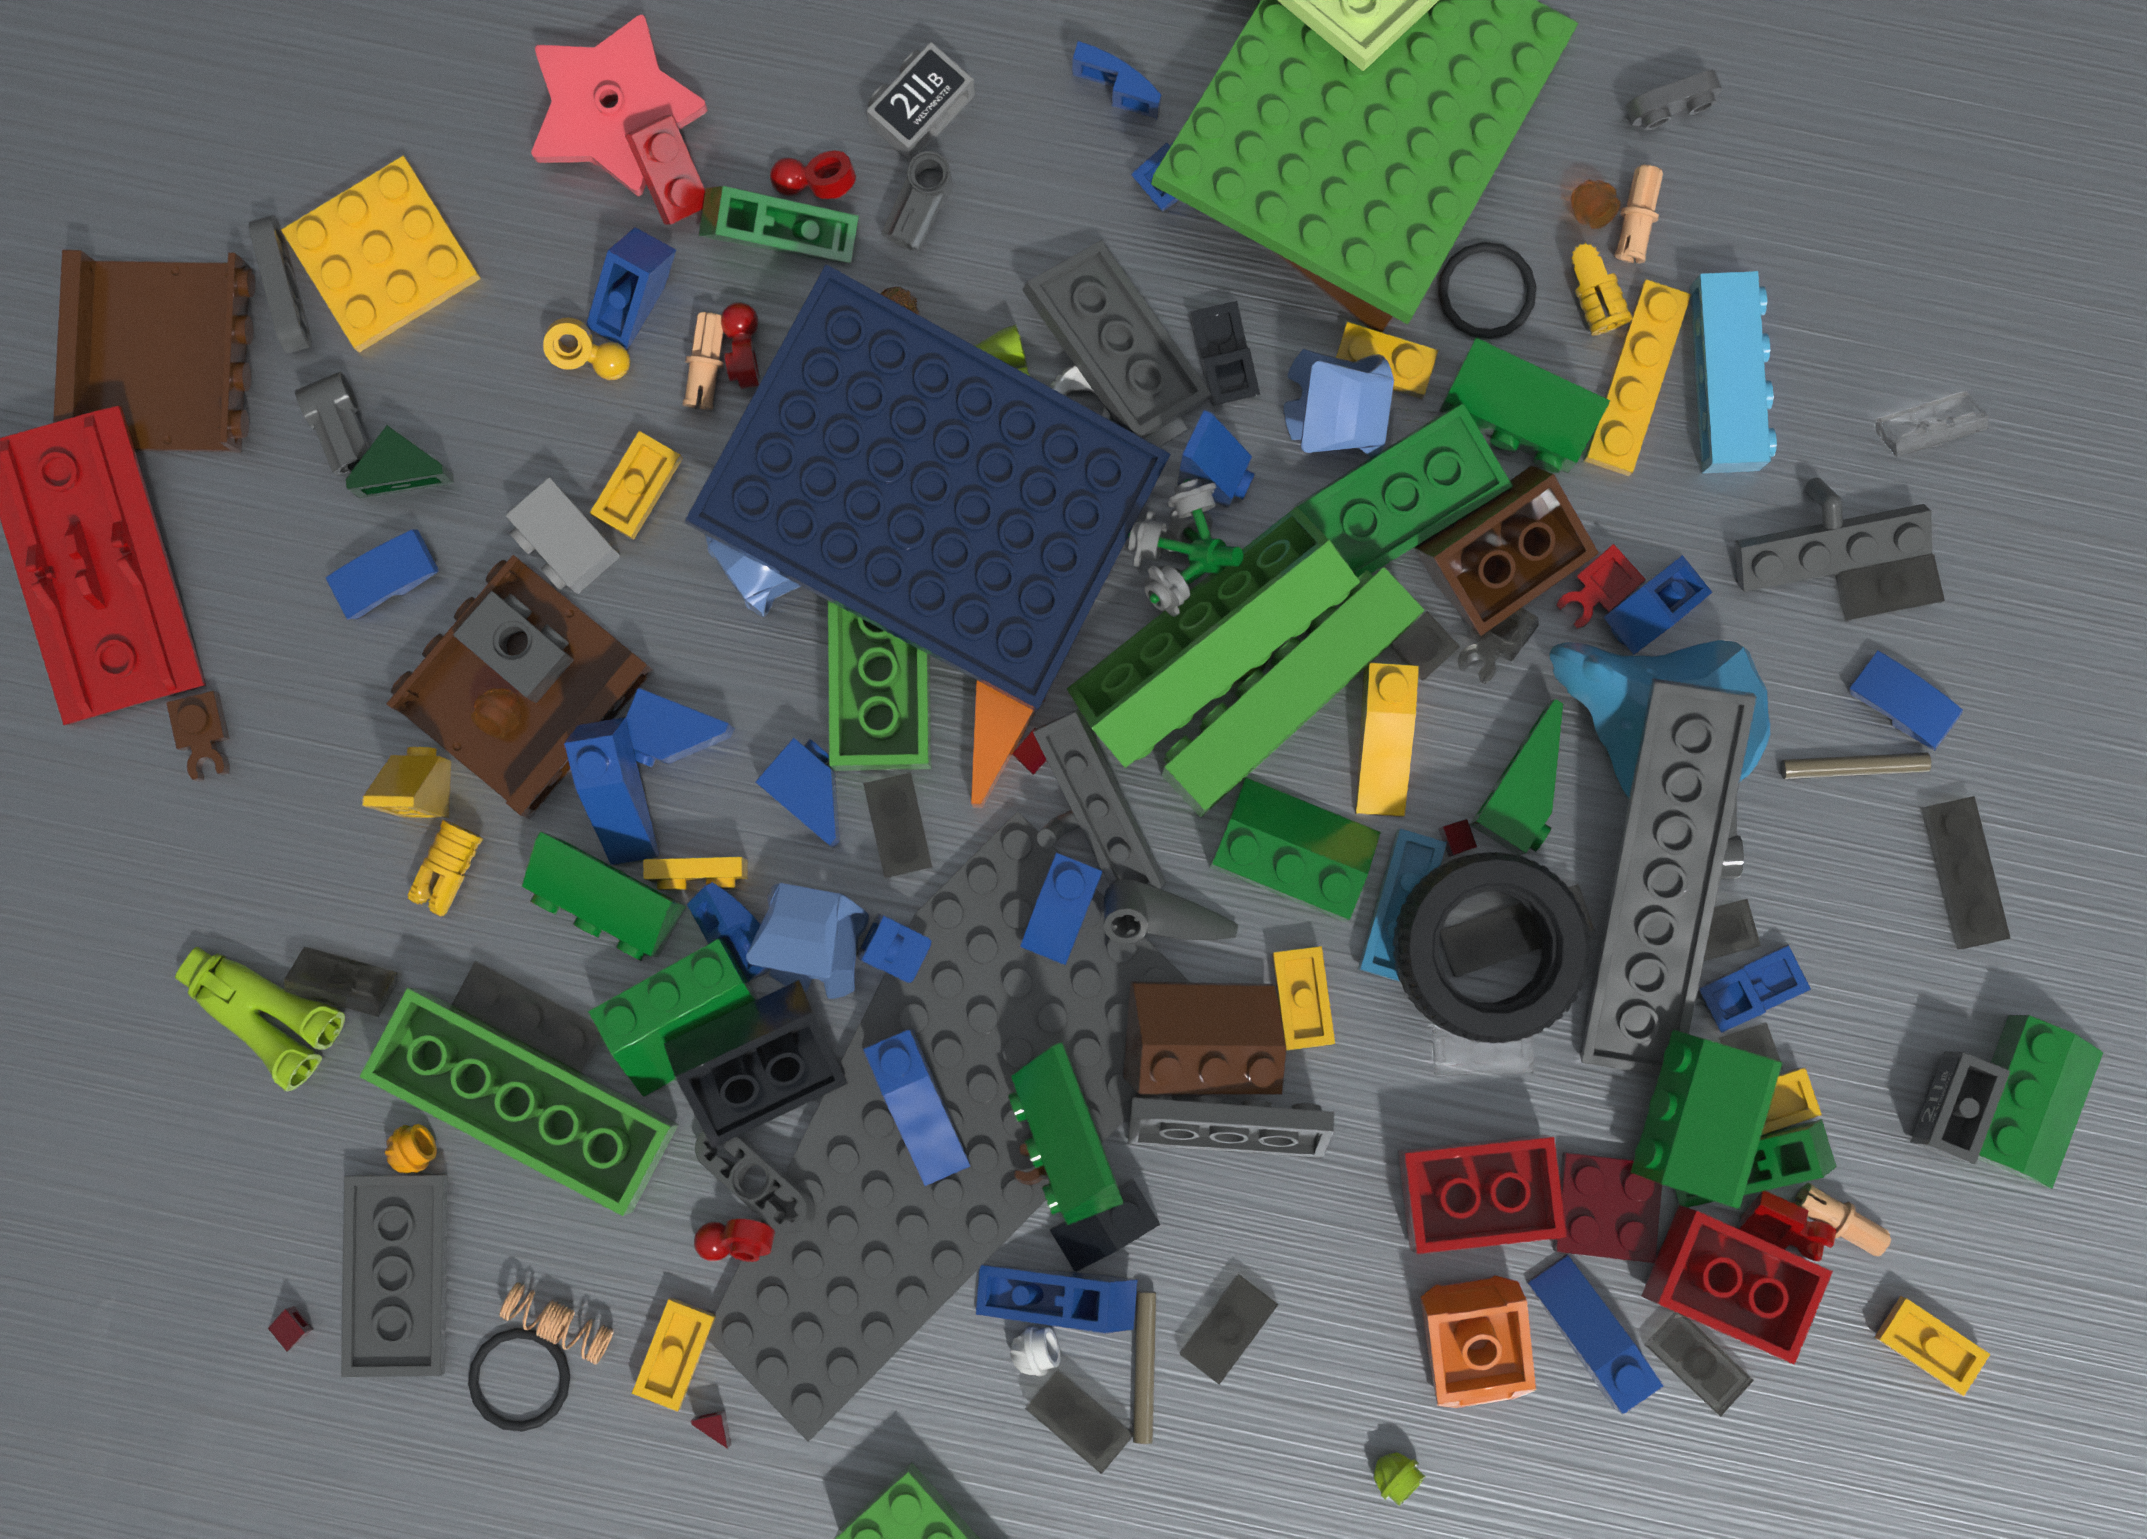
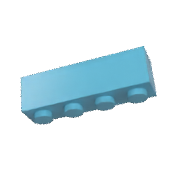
M1758 271L1700 274L1690 286L1701 472L1705 474L1760 471L1771 462V457L1775 456L1777 447L1775 429L1769 428L1768 410L1773 405V385L1770 380H1765L1764 362H1768L1770 357V339L1767 333H1762L1761 315H1765L1767 309V292L1764 286H1759Z

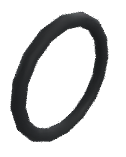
M1481 242L1464 247L1448 260L1440 274L1438 296L1443 313L1457 329L1472 337L1493 339L1511 334L1526 322L1535 306L1537 286L1531 267L1519 253L1503 244ZM1481 252L1501 254L1513 261L1523 273L1527 287L1525 304L1518 316L1508 324L1493 329L1474 327L1462 320L1452 308L1448 295L1449 279L1456 266L1468 256Z
M514 1328L495 1334L481 1345L470 1365L468 1386L472 1402L485 1420L503 1430L524 1432L543 1426L558 1414L568 1396L570 1372L566 1357L557 1344L553 1345V1342L550 1343L546 1339L543 1340V1337L540 1338V1336L536 1335V1330ZM516 1338L533 1340L547 1348L556 1360L560 1374L558 1394L551 1406L538 1417L525 1421L506 1420L492 1412L482 1399L478 1384L480 1367L488 1353L500 1343Z

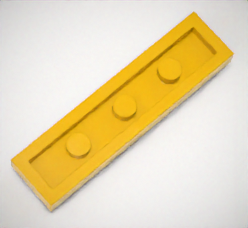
M1647 279L1642 283L1632 313L1633 319L1629 322L1605 398L1610 400V403L1591 437L1584 462L1626 476H1630L1633 473L1691 294Z

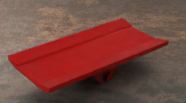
M115 406L0 438V520L63 725H69L165 696L206 686L122 407Z

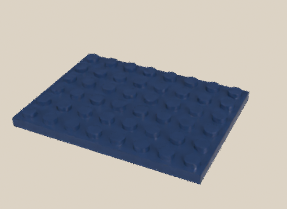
M825 264L688 513L685 524L1036 712L1039 710L1120 554L1129 532H1131L1134 523L1137 521L1171 454Z

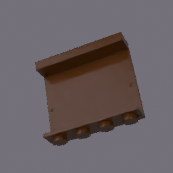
M62 250L53 423L90 412L121 406L135 451L242 453V438L247 437L249 433V417L247 411L244 410V391H249L251 386V369L246 362V344H251L253 340V322L250 315H248L249 297L254 296L256 287L255 275L252 273L250 265L239 255L228 252V263L95 261L82 250Z
M512 555L508 561L501 560L490 570L485 579L488 584L476 599L473 596L469 597L460 605L454 615L456 622L445 635L438 634L427 644L422 653L425 659L414 672H405L394 683L390 691L393 696L386 704L390 708L402 713L507 800L506 804L519 815L531 819L571 771L564 742L575 728L582 724L615 719L636 694L637 689L641 688L652 675L654 670L520 559ZM491 591L502 599H505L511 593L532 611L527 620L541 631L547 624L569 642L564 651L574 661L537 703L526 698L453 636ZM518 632L509 638L507 642L509 655L521 654L526 649L528 644L527 634L525 632Z

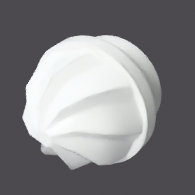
M1030 1326L1020 1336L1013 1339L1010 1357L1015 1367L1024 1374L1043 1376L1049 1372L1050 1368L1059 1366L1060 1348L1056 1335L1051 1328L1040 1329L1037 1326Z

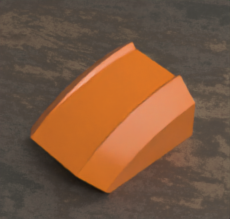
M1494 1275L1489 1279L1445 1286L1436 1284L1420 1297L1437 1406L1460 1408L1511 1400L1536 1390L1528 1306L1518 1281Z

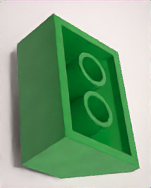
M1476 338L1464 357L1438 412L1444 413L1462 402L1480 432L1491 436L1489 441L1494 446L1511 453H1515L1517 449L1535 457L1533 462L1537 466L1549 472L1560 473L1563 470L1568 473L1578 462L1604 415L1610 400Z
M1245 778L1209 868L1346 922L1351 919L1367 879L1381 832Z
M541 831L535 840L521 886L534 893L530 900L533 904L555 915L560 908L577 916L573 925L598 938L602 931L620 939L616 945L617 949L642 961L645 954L653 957L660 956L686 908V905L565 840Z
M717 939L588 1012L613 1058L640 1094L646 1097L676 1080L664 1043L757 1000L758 997L750 982L747 981L726 940Z
M2008 1015L1991 1063L2009 1070L2010 1074L1977 1160L2048 1189H2053L2104 1052L2077 1034L2033 1016Z
M1673 1030L1668 1047L1664 1053V1061L1657 1085L1650 1100L1649 1112L1641 1139L1636 1147L1631 1173L1662 1185L1740 1209L1782 1062Z
M1062 1042L1056 1044L1011 1076L1016 1091L1008 1094L1017 1121L1021 1122L1027 1119L1033 1137L1026 1139L1025 1143L1034 1167L1038 1168L1044 1165L1050 1183L1042 1186L1050 1211L1052 1215L1061 1212L1067 1225L1121 1205L1124 1202Z

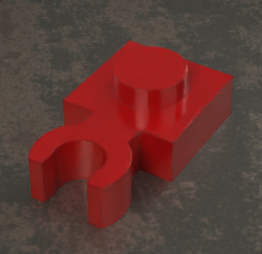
M1612 544L1577 575V578L1585 588L1580 592L1572 591L1564 594L1559 599L1557 607L1562 610L1571 602L1580 603L1584 608V613L1573 624L1577 629H1580L1590 622L1593 616V608L1600 603L1608 613L1611 612L1640 587L1646 579L1624 554Z
M1761 1191L1742 1214L1739 1224V1230L1784 1250L1791 1244L1797 1247L1804 1257L1818 1262L1822 1259L1824 1245L1832 1248L1836 1236V1229L1831 1225L1820 1221H1807L1809 1210L1768 1191Z

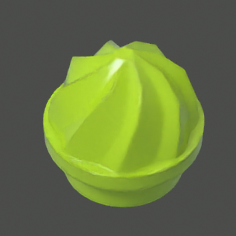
M1398 1452L1379 1458L1374 1469V1480L1381 1492V1496L1385 1500L1390 1497L1398 1506L1404 1503L1426 1477L1416 1468L1419 1463L1415 1459H1409Z

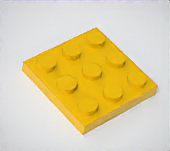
M404 155L281 229L348 340L358 353L481 279Z

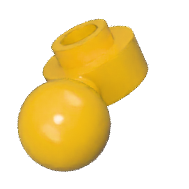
M558 319L546 331L543 341L544 353L547 359L559 368L576 369L589 362L592 363L595 372L606 380H618L630 368L629 353L622 345L615 342H606L600 346L593 344L591 331L578 319ZM565 334L573 335L577 339L578 344L574 347H567L561 343L560 337Z

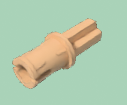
M1641 165L1634 171L1627 207H1623L1620 212L1624 220L1614 257L1621 261L1634 263V258H1636L1637 263H1644L1646 260L1645 255L1652 224L1657 222L1659 218L1655 209L1663 177L1662 169L1651 165Z
M700 312L696 316L691 356L685 357V362L689 363L683 406L695 408L698 389H701L700 409L713 410L714 408L713 400L718 369L723 368L724 365L722 361H719L723 339L721 315Z
M1806 1183L1795 1198L1802 1202L1795 1201L1793 1203L1809 1210L1808 1218L1813 1221L1824 1222L1836 1229L1835 1239L1841 1236L1873 1256H1881L1890 1245L1891 1237L1888 1230L1857 1213L1855 1205L1851 1202L1843 1204L1811 1183Z

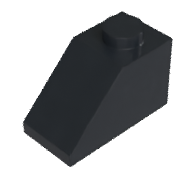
M1134 1178L1118 1187L1124 1202L1123 1204L1067 1225L1064 1220L1050 1229L1074 1272L1117 1252L1160 1225L1157 1216Z

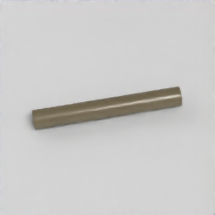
M1928 752L1789 759L1781 761V775L1783 779L1929 772L1931 770V756Z
M1137 1291L1133 1443L1137 1444L1153 1443L1156 1292Z

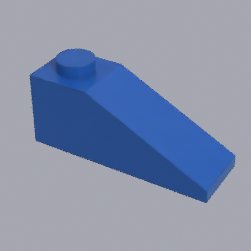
M1203 410L1182 454L1177 485L1183 484L1185 479H1202L1204 485L1215 483L1217 488L1214 489L1212 494L1214 501L1229 509L1235 496L1242 500L1244 499L1252 483L1255 473L1248 470L1252 456L1212 413Z
M626 718L578 725L564 742L576 791L610 865L657 858L659 851Z
M909 1029L863 1049L885 1102L924 1185L927 1186L970 1167L971 1164L914 1030Z
M1566 1254L1527 1281V1284L1611 1407L1623 1415L1664 1386L1636 1344L1569 1255Z
M984 1264L979 1269L976 1315L1100 1333L1134 1330L1137 1279Z

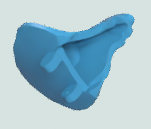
M1717 640L1697 644L1660 656H1621L1595 646L1575 642L1557 644L1552 647L1549 653L1554 667L1553 674L1556 679L1566 687L1567 692L1571 696L1582 702L1589 709L1597 735L1609 753L1616 777L1628 798L1630 797L1652 678L1754 693L1757 698L1740 782L1753 771L1765 751L1770 737L1767 690L1757 672L1750 651L1735 641Z

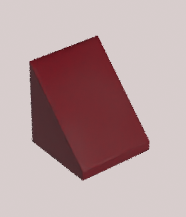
M1037 728L1031 731L1012 754L1033 775L1047 762L1033 734V731Z
M1467 819L1438 829L1442 841L1447 842L1445 849L1448 857L1477 847Z
M295 1306L285 1309L268 1328L287 1352L314 1330Z
M725 1410L695 1416L691 1420V1425L728 1449L732 1445Z

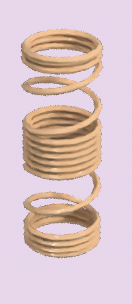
M520 1282L512 1287L501 1307L500 1318L503 1317V1320L506 1319V1321L511 1320L527 1303L523 1317L524 1330L531 1329L539 1322L536 1335L540 1336V1338L543 1337V1340L546 1339L550 1343L553 1342V1345L557 1344L562 1338L563 1350L572 1347L586 1330L581 1348V1357L594 1365L600 1361L614 1333L613 1329H608V1326L602 1325L594 1337L588 1353L584 1356L593 1319L588 1320L575 1339L568 1346H565L566 1335L575 1311L561 1303L558 1304V1301L554 1303V1299H552L530 1326L526 1327L527 1315L535 1290L529 1293L520 1307L511 1315L525 1289V1286L521 1285Z

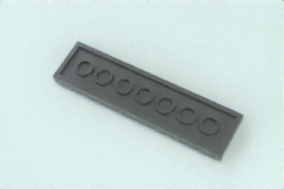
M1652 678L1580 1058L1582 1063L1660 1075L1664 1053L1668 1047L1672 1031L1676 1030L1689 1034L1757 698L1754 693Z

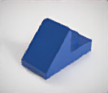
M877 913L856 957L877 969H881L905 982L911 983L932 941L928 937Z

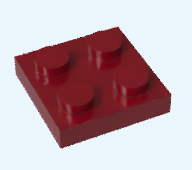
M1563 1152L1560 1187L1567 1238L1554 1239L1553 1250L1561 1253L1655 1263L1662 1184L1631 1173L1634 1160Z

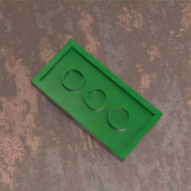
M1460 402L1294 506H1297L1330 540L1358 578L1366 570L1370 573L1375 572L1513 487L1464 403Z

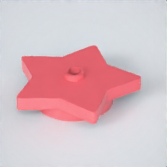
M638 15L595 47L537 45L535 47V53L552 100L531 152L538 163L591 162L604 169L632 193L641 196L646 182L625 134L665 115H673L680 130L707 112V105L701 97L660 70L650 29L644 15ZM618 101L614 107L606 108V105L610 102Z

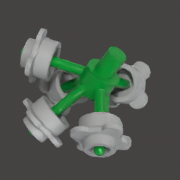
M1185 479L1183 484L1174 488L1176 495L1171 496L1169 502H1167L1169 508L1175 507L1170 512L1171 522L1168 531L1166 523L1154 521L1155 512L1149 510L1144 522H1135L1131 532L1128 534L1129 550L1136 552L1134 566L1140 567L1143 559L1157 562L1160 559L1163 548L1169 552L1177 551L1188 555L1190 566L1183 571L1169 565L1164 567L1152 566L1148 569L1150 576L1144 580L1146 586L1145 593L1150 602L1161 611L1166 610L1173 617L1180 613L1178 606L1182 605L1190 597V590L1194 588L1192 582L1199 577L1203 581L1212 573L1222 572L1226 566H1240L1243 561V551L1240 547L1226 546L1222 539L1211 538L1213 520L1211 515L1205 511L1216 506L1212 494L1217 487L1215 483L1204 485L1202 479Z

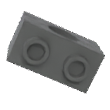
M491 591L453 636L526 698L537 703L574 661L564 651L569 642L547 624L541 631L527 620L532 611L511 593L505 599H502ZM525 632L528 637L526 649L521 654L509 655L507 651L509 638L515 633Z

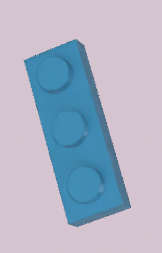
M1401 828L1397 829L1357 970L1400 982L1397 976L1398 970L1395 969V958L1393 957V951L1395 950L1394 946H1392L1395 935L1394 927H1397L1396 919L1401 912L1402 904H1405L1406 897L1412 892L1414 886L1419 884L1420 879L1428 875L1430 871L1441 865L1447 842Z

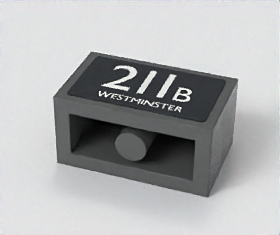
M1945 1051L1910 1143L1954 1161L1976 1164L2010 1071L1965 1052Z

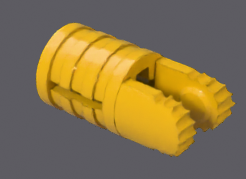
M1585 242L1584 245L1580 243L1579 247H1575V251H1572V265H1575L1573 268L1580 284L1574 291L1577 298H1579L1580 307L1584 311L1585 320L1589 324L1590 333L1592 336H1596L1617 329L1630 322L1633 318L1627 309L1628 305L1622 296L1623 292L1617 283L1616 274H1607L1602 258L1598 256L1600 253L1596 251L1597 248L1592 247V244L1587 245ZM1599 292L1602 293L1610 317L1606 318L1597 296Z
M446 820L442 821L441 828L434 838L435 841L430 846L429 853L424 858L407 895V899L418 905H422L430 899L428 901L429 910L440 917H444L447 914L465 878L466 870L469 869L471 860L475 857L477 848L483 841V837Z

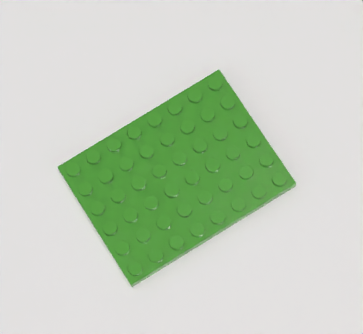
M1261 0L1155 171L1151 185L1408 325L1579 23L1537 0H1439L1369 67L1362 71L1277 0Z

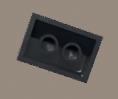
M800 980L664 1043L675 1079L712 1148L848 1084Z

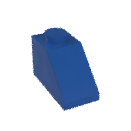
M636 227L608 249L586 326L610 341L628 349L666 286L676 249Z
M1682 555L1603 618L1611 626L1615 638L1623 645H1626L1632 654L1635 655L1676 624L1713 592Z
M640 688L637 689L626 716L636 762L651 768L655 760L671 764L732 737L735 730L729 723Z
M793 738L756 780V783L829 846L835 848L840 842L836 777L835 773L826 765L829 762V754L811 739L803 746Z
M1056 853L1020 947L1066 965L1103 871Z

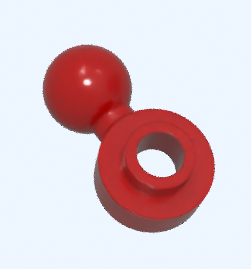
M841 151L821 153L814 157L807 166H804L795 158H782L772 166L770 171V182L773 188L785 196L797 195L805 186H810L815 196L822 199H835L845 195L856 181V173L850 158Z
M736 302L728 305L723 310L721 326L725 335L733 339V352L724 353L728 378L730 382L738 380L742 390L758 387L760 384L758 362L752 341V336L758 329L759 319L756 311L750 305Z
M731 1219L727 1221L726 1225L720 1222H708L697 1230L694 1237V1247L701 1258L711 1262L720 1261L727 1257L729 1253L735 1259L756 1262L760 1256H766L771 1253L775 1230L767 1224L750 1219Z

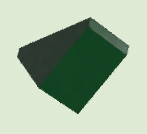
M388 425L385 426L346 478L347 490L358 498L454 483L453 473Z

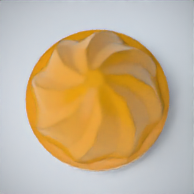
M415 1124L413 1126L402 1125L395 1129L393 1135L386 1141L387 1148L384 1151L387 1157L386 1161L398 1173H418L426 1169L429 1161L436 1157L437 1147L430 1131L421 1124Z

